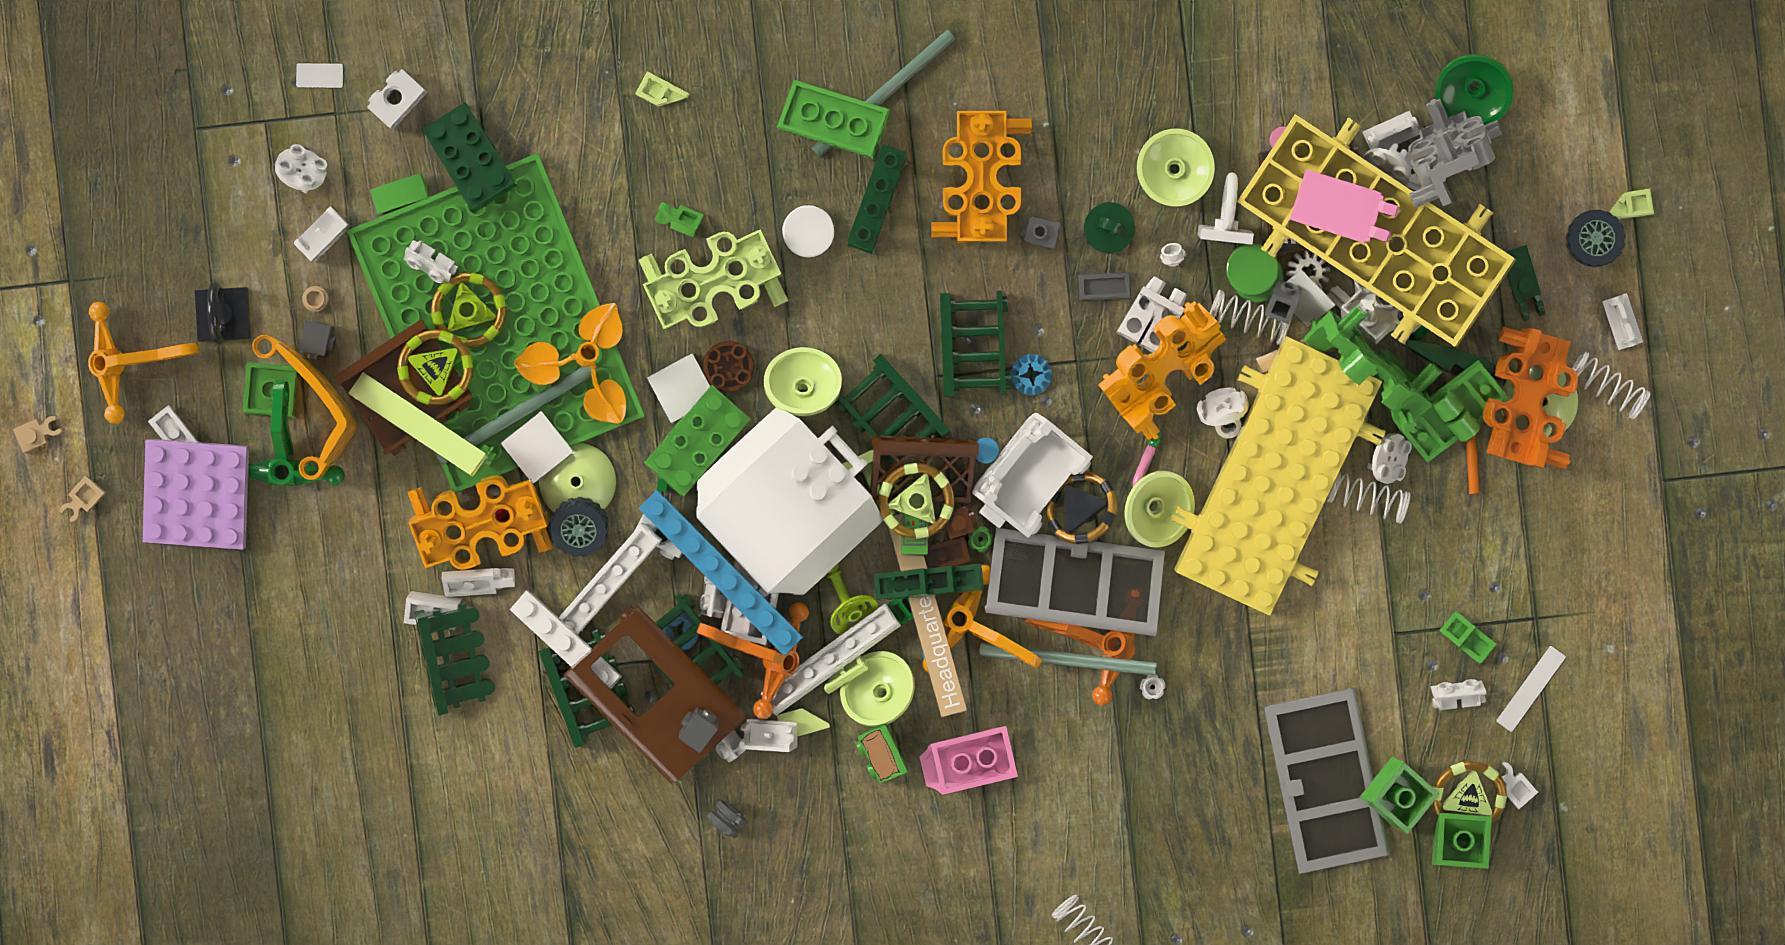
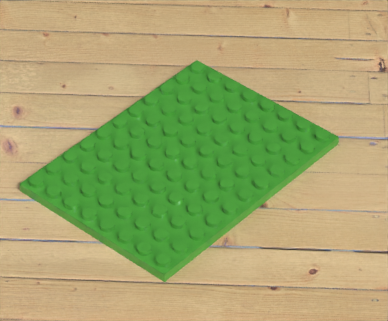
M539 153L507 165L506 168L517 186L475 213L470 210L460 191L455 186L347 230L390 339L419 320H423L429 330H436L431 316V304L435 292L442 283L433 281L427 273L420 269H413L404 260L405 250L407 247L409 248L413 240L417 242L420 240L435 249L431 257L435 260L438 254L441 253L455 261L458 269L454 275L472 272L484 275L492 280L504 295L507 306L506 318L500 332L492 341L479 347L468 348L472 355L474 367L472 379L468 386L469 391L474 397L470 401L471 406L459 414L457 411H454L448 415L450 420L443 424V426L461 438L466 437L550 387L537 384L539 390H533L531 382L525 379L514 365V360L517 358L516 351L527 348L537 342H546L554 346L558 351V361L576 354L581 344L591 342L582 339L579 335V324L582 318L592 309L601 306ZM464 282L497 315L496 305L491 292L484 286ZM459 284L455 285L444 296L441 303L440 311L447 329ZM495 320L450 332L465 338H476L483 335L494 324ZM436 339L442 350L455 348L452 344ZM617 345L609 349L598 347L599 356L595 364L598 371L596 374L598 385L610 379L617 382L623 389L626 399V413L621 423L601 422L588 415L583 403L586 392L595 388L592 377L476 445L475 447L479 450L482 449L484 444L490 448L493 446L492 452L496 453V456L489 467L485 465L482 469L479 467L473 477L451 462L442 465L451 489L458 493L475 486L483 478L492 475L500 476L519 468L501 443L541 411L570 447L645 417ZM458 351L453 366L462 378L464 369L461 354ZM572 360L563 366H558L560 376L552 385L582 366L576 360Z

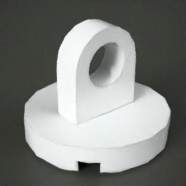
M1221 388L1206 395V400L1203 402L1200 400L1197 412L1201 422L1215 426L1218 435L1223 438H1233L1239 434L1241 429L1240 418L1248 411L1249 402L1245 392L1242 390L1236 392L1235 388ZM1232 422L1235 423V425L1231 428L1222 427V425H1227Z

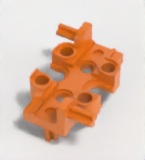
M1503 326L1499 332V341L1516 346L1514 353L1508 352L1499 358L1495 369V376L1511 381L1515 391L1509 401L1502 402L1497 399L1488 398L1485 404L1483 419L1489 427L1493 428L1486 453L1533 467L1544 468L1545 464L1566 469L1570 463V454L1550 449L1548 443L1558 442L1562 438L1566 423H1562V419L1546 414L1542 405L1544 398L1548 394L1555 393L1560 396L1569 397L1570 393L1576 392L1578 385L1577 373L1570 367H1567L1566 364L1571 342L1543 334L1540 330L1534 328H1521V331ZM1512 359H1515L1518 364L1515 372H1512L1509 368V363ZM1534 365L1539 366L1542 370V375L1537 380L1532 379L1529 374L1531 367ZM1561 373L1566 377V382L1562 387L1557 381ZM1498 409H1501L1504 417L1498 423L1495 419V413ZM1520 415H1524L1528 420V425L1523 430H1519L1515 425V420ZM1547 423L1552 427V432L1549 436H1546L1543 432V428Z

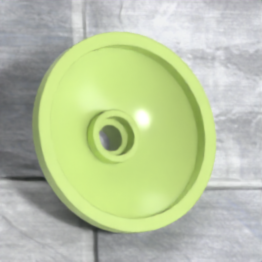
M1168 129L1155 134L1145 143L1137 160V176L1141 187L1150 198L1166 206L1179 207L1197 201L1208 190L1214 177L1215 164L1209 146L1198 135L1184 129ZM1175 164L1179 167L1177 174L1170 172L1171 165Z
M806 347L793 348L782 352L770 362L764 375V388L770 402L776 408L795 416H810L826 410L836 401L842 386L841 372L836 362L826 353ZM802 389L807 390V392H799V391L802 390Z
M1537 365L1532 366L1529 371L1530 377L1534 380L1539 379L1542 375L1541 368ZM1563 373L1558 376L1557 380L1561 387L1566 382V377ZM1506 380L1502 389L1511 399L1515 388L1511 381ZM1577 390L1575 393H1570L1569 397L1560 396L1555 393L1548 394L1545 397L1546 404L1543 406V410L1550 416L1562 419V423H1566L1565 430L1571 425L1577 413ZM1520 415L1516 418L1515 425L1519 430H1523L1527 427L1528 420L1524 415ZM1549 423L1543 428L1546 436H1549L1552 432V427Z
M584 443L571 446L574 452L539 479L541 496L553 512L559 508L562 502L577 497L592 499L593 502H597L605 510L616 490V473L609 458L598 448ZM579 477L581 484L578 487L573 486L571 483L572 478Z
M1156 471L1144 476L1135 484L1126 501L1125 522L1130 534L1138 542L1149 547H1164L1177 541L1188 528L1174 521L1172 522L1171 517L1175 514L1183 518V516L1174 512L1177 506L1194 514L1195 500L1188 482L1173 472Z
M885 651L868 653L862 657L869 669L842 685L840 696L845 711L853 720L865 726L877 727L895 721L906 711L914 695L915 682L909 665L901 657ZM887 691L886 696L881 698V694Z

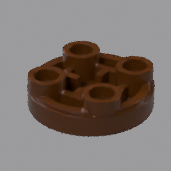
M722 341L715 344L707 351L703 360V372L706 380L710 385H713L722 392H736L743 389L751 381L755 370L754 359L750 351L744 345L735 341Z

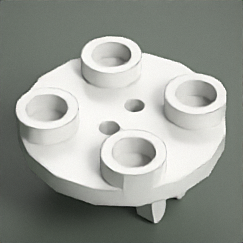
M298 144L292 145L290 149L280 153L275 163V171L279 179L287 186L296 190H302L306 194L308 190L316 189L322 185L327 174L326 160Z
M1393 144L1389 150L1374 148L1365 153L1364 160L1402 185L1408 184L1411 171L1404 160L1407 153L1405 149L1399 153L1397 152L1398 145Z
M1390 433L1381 439L1382 442L1375 449L1372 464L1368 463L1367 466L1368 469L1373 470L1376 480L1385 484L1393 483L1395 480L1401 481L1405 477V466L1408 454L1412 449L1411 442L1406 440L1404 436Z

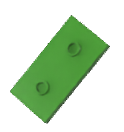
M794 80L777 129L874 160L891 110Z

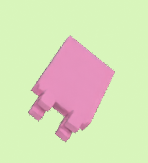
M1306 169L1290 220L1365 244L1366 241H1370L1371 237L1389 242L1392 232L1374 226L1379 212L1397 217L1400 207L1383 202L1384 196H1381V192Z

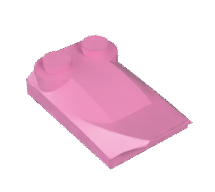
M1006 726L932 743L919 756L926 786L936 789L942 795L1018 777Z

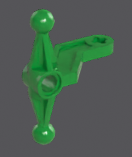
M275 381L272 396L270 432L276 459L248 464V477L270 485L298 486L326 480L330 485H339L344 480L345 474L343 469L337 465L330 466L326 473L317 480L305 479L300 474L299 465L301 461L293 460V443L288 425L289 384L287 381ZM307 464V472L312 476L316 475L319 468ZM285 465L289 470V474L283 480L279 476V469Z

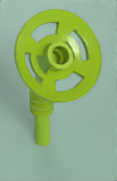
M835 565L828 572L827 578L831 579L842 604L834 611L830 623L832 629L842 635L857 624L848 625V622H855L860 618H866L877 610L879 606L877 601L868 595L850 598L840 576L842 572L838 570L839 565ZM867 601L870 603L869 611H867V605L865 603ZM837 615L840 620L839 624H837L836 622Z

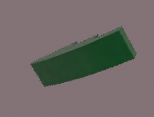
M1410 340L1402 345L1426 361L1434 363L1446 373L1450 372L1453 366L1464 371L1479 360L1493 378L1500 382H1505L1506 380L1495 376V364L1465 351L1435 343Z
M982 564L930 569L920 568L874 574L877 601L984 590Z

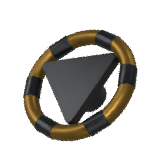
M1086 471L1083 474H1071L1046 505L1045 514L1048 526L1054 535L1065 542L1072 544L1090 543L1101 537L1111 527L1116 517L1117 497L1109 481L1102 476ZM1087 481L1093 482L1100 486L1107 497V501L1070 485ZM1063 491L1066 531L1063 530L1055 517V505ZM1108 507L1101 524L1089 533L1071 534L1083 524L1093 521L1099 512Z

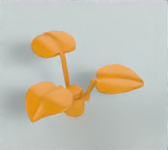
M615 303L598 306L582 318L579 324V335L582 339L591 342L581 344L576 354L558 361L559 354L554 346L546 342H537L528 346L514 360V365L518 372L528 381L538 385H549L557 381L560 376L558 366H563L572 360H576L582 367H590L592 382L595 388L588 390L584 396L583 404L586 412L590 417L601 422L619 424L623 421L626 413V399L623 389L617 382L610 379L598 385L595 364L599 356L598 347L602 349L614 347L622 337V323Z

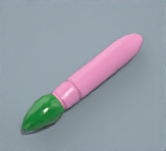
M1160 432L1157 434L1159 437L1156 440L1153 438L1148 440V446L1134 475L1132 487L1146 476L1155 450L1161 441Z

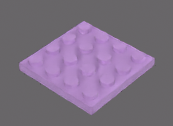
M147 439L145 441L143 542L245 549L249 446Z

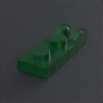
M1527 245L1505 251L1516 259L1508 271L1507 277L1523 321L1530 319V312L1524 299L1531 297L1533 298L1538 315H1545V309L1540 297L1541 291Z

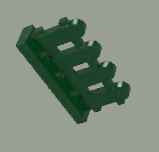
M465 603L458 604L459 609L440 613L439 609L432 610L433 615L427 616L424 610L414 612L433 704L438 716L448 713L447 705L452 704L455 709L460 707L459 702L478 698L479 702L486 701L485 696L491 695L495 690L492 680L488 678L481 679L480 672L489 668V659L483 654L476 655L475 652L476 647L483 645L485 641L484 635L478 630L471 631L470 623H474L479 619V611L474 606L466 607ZM463 625L464 633L445 637L444 630ZM437 632L438 639L433 640L431 633ZM468 650V658L450 662L449 654ZM442 656L443 664L438 665L436 657ZM473 674V682L455 685L454 678ZM447 680L449 688L443 689L442 681Z

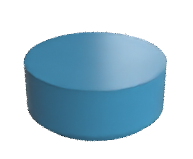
M981 438L977 441L979 450L978 455H975L976 460L981 463L993 462L999 453L997 443L990 438Z

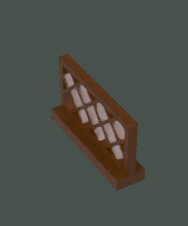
M872 436L874 452L870 495L873 500H879V493H877L878 484L885 477L887 478L899 465L903 466L902 462L909 456H916L922 464H927L932 458L938 456L946 462L938 470L943 473L950 467L957 475L949 482L951 487L959 480L965 484L964 496L954 495V502L971 503L975 455H978L979 444L973 439ZM880 455H891L895 462L884 471L879 466ZM959 457H968L967 467L958 473L951 464ZM915 474L906 475L897 484L894 483L888 501H892L899 495L893 494L894 492L902 493L900 487L910 478L915 482L916 479L913 477ZM931 476L928 478L929 484L934 481ZM942 489L936 495H931L932 502H945Z

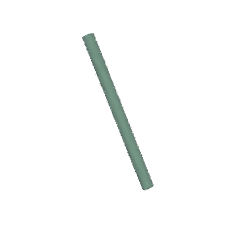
M947 29L865 102L880 106L956 38ZM817 142L812 147V150L820 158L832 146Z
M581 367L463 439L473 446L478 445L592 377L591 368ZM436 454L442 465L449 462L439 454Z
M981 643L980 656L1019 660L992 644ZM1025 648L1043 659L1042 663L1157 676L1158 663Z

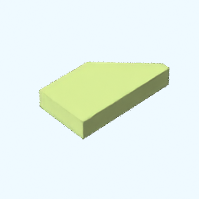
M648 71L635 93L637 96L658 107L686 99L690 95Z
M1644 189L1623 193L1610 210V213L1619 220L1653 215L1651 190Z
M862 655L829 677L828 683L824 687L828 694L869 669Z
M803 708L777 715L778 721L798 722L797 736L830 727L828 722Z

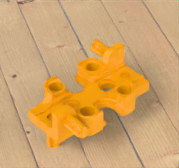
M957 111V137L950 138L944 144L943 165L963 167L967 172V181L958 188H943L944 210L950 216L957 217V222H931V237H957V243L1007 242V217L1017 213L1020 208L1021 188L1001 186L997 181L996 175L1002 166L1021 165L1020 144L1014 138L1007 137V134H1032V118H1006V111ZM979 143H984L989 147V154L984 158L976 156L974 152L975 146ZM954 144L960 145L963 149L962 156L959 158L951 157L948 152L950 146ZM1005 144H1010L1015 149V154L1010 158L1002 156L1000 148ZM979 195L988 197L990 202L988 208L984 210L976 208L974 204L975 198ZM959 196L963 200L962 208L959 210L950 208L948 201L951 197ZM1004 196H1011L1015 200L1014 208L1010 210L1002 208L1000 204L1001 199Z
M1195 301L1191 304L1187 302L1184 305L1186 307L1183 310L1185 315L1180 319L1170 315L1155 324L1153 330L1160 339V345L1154 353L1145 355L1135 344L1133 346L1129 345L1117 358L1116 365L1118 369L1110 376L1106 373L1103 376L1105 380L1099 384V387L1119 414L1137 433L1142 432L1147 440L1152 438L1156 440L1159 437L1157 434L1160 430L1153 422V413L1162 415L1176 406L1170 397L1172 395L1170 390L1165 385L1168 374L1179 369L1182 370L1189 380L1194 378L1202 385L1214 372V364L1211 360L1212 352L1226 340L1219 329L1221 326L1218 321L1200 303L1197 304ZM1188 341L1185 349L1178 351V348ZM1147 374V378L1144 382L1137 383L1141 378H1143Z
M492 475L481 479L480 482L476 483L481 502L478 508L474 510H466L461 507L453 489L440 493L432 503L431 510L422 487L407 492L415 515L411 517L408 524L425 568L449 560L455 568L460 570L469 569L481 564L476 544L483 537L493 538L497 542L502 556L519 551L523 547L526 534L532 533L539 553L553 548L546 529L550 522L548 511L544 512L532 479L513 485H508L507 481L499 475ZM492 484L499 486L501 494L496 496L490 494L488 486ZM442 501L449 502L452 505V511H442L439 503ZM498 509L508 510L510 519L506 522L497 520L495 513ZM451 525L458 526L461 530V536L456 539L450 538L447 534V528ZM511 532L515 533L519 537V542L510 543L505 535ZM460 549L467 550L470 558L468 560L460 559L457 551Z

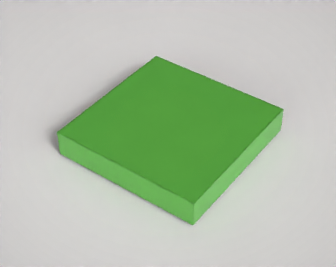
M247 362L242 413L271 416L275 381H287L289 384L288 417L295 418L299 373L292 366Z

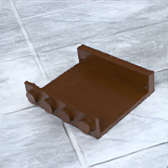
M423 320L417 321L334 376L338 385L342 386L348 394L364 372L442 425L450 420L448 415L454 411H457L458 414L471 406L470 401L474 399L467 388L455 401L444 405H427L416 401L403 388L398 375V359L403 347L411 338L429 330ZM436 339L427 340L414 349L410 356L441 351L442 348ZM408 360L409 378L413 386L421 392L438 396ZM454 366L451 369L442 395L451 391L462 379ZM348 394L383 447L384 455L392 453L393 456H396L406 449L404 444L412 439L415 442L418 441Z

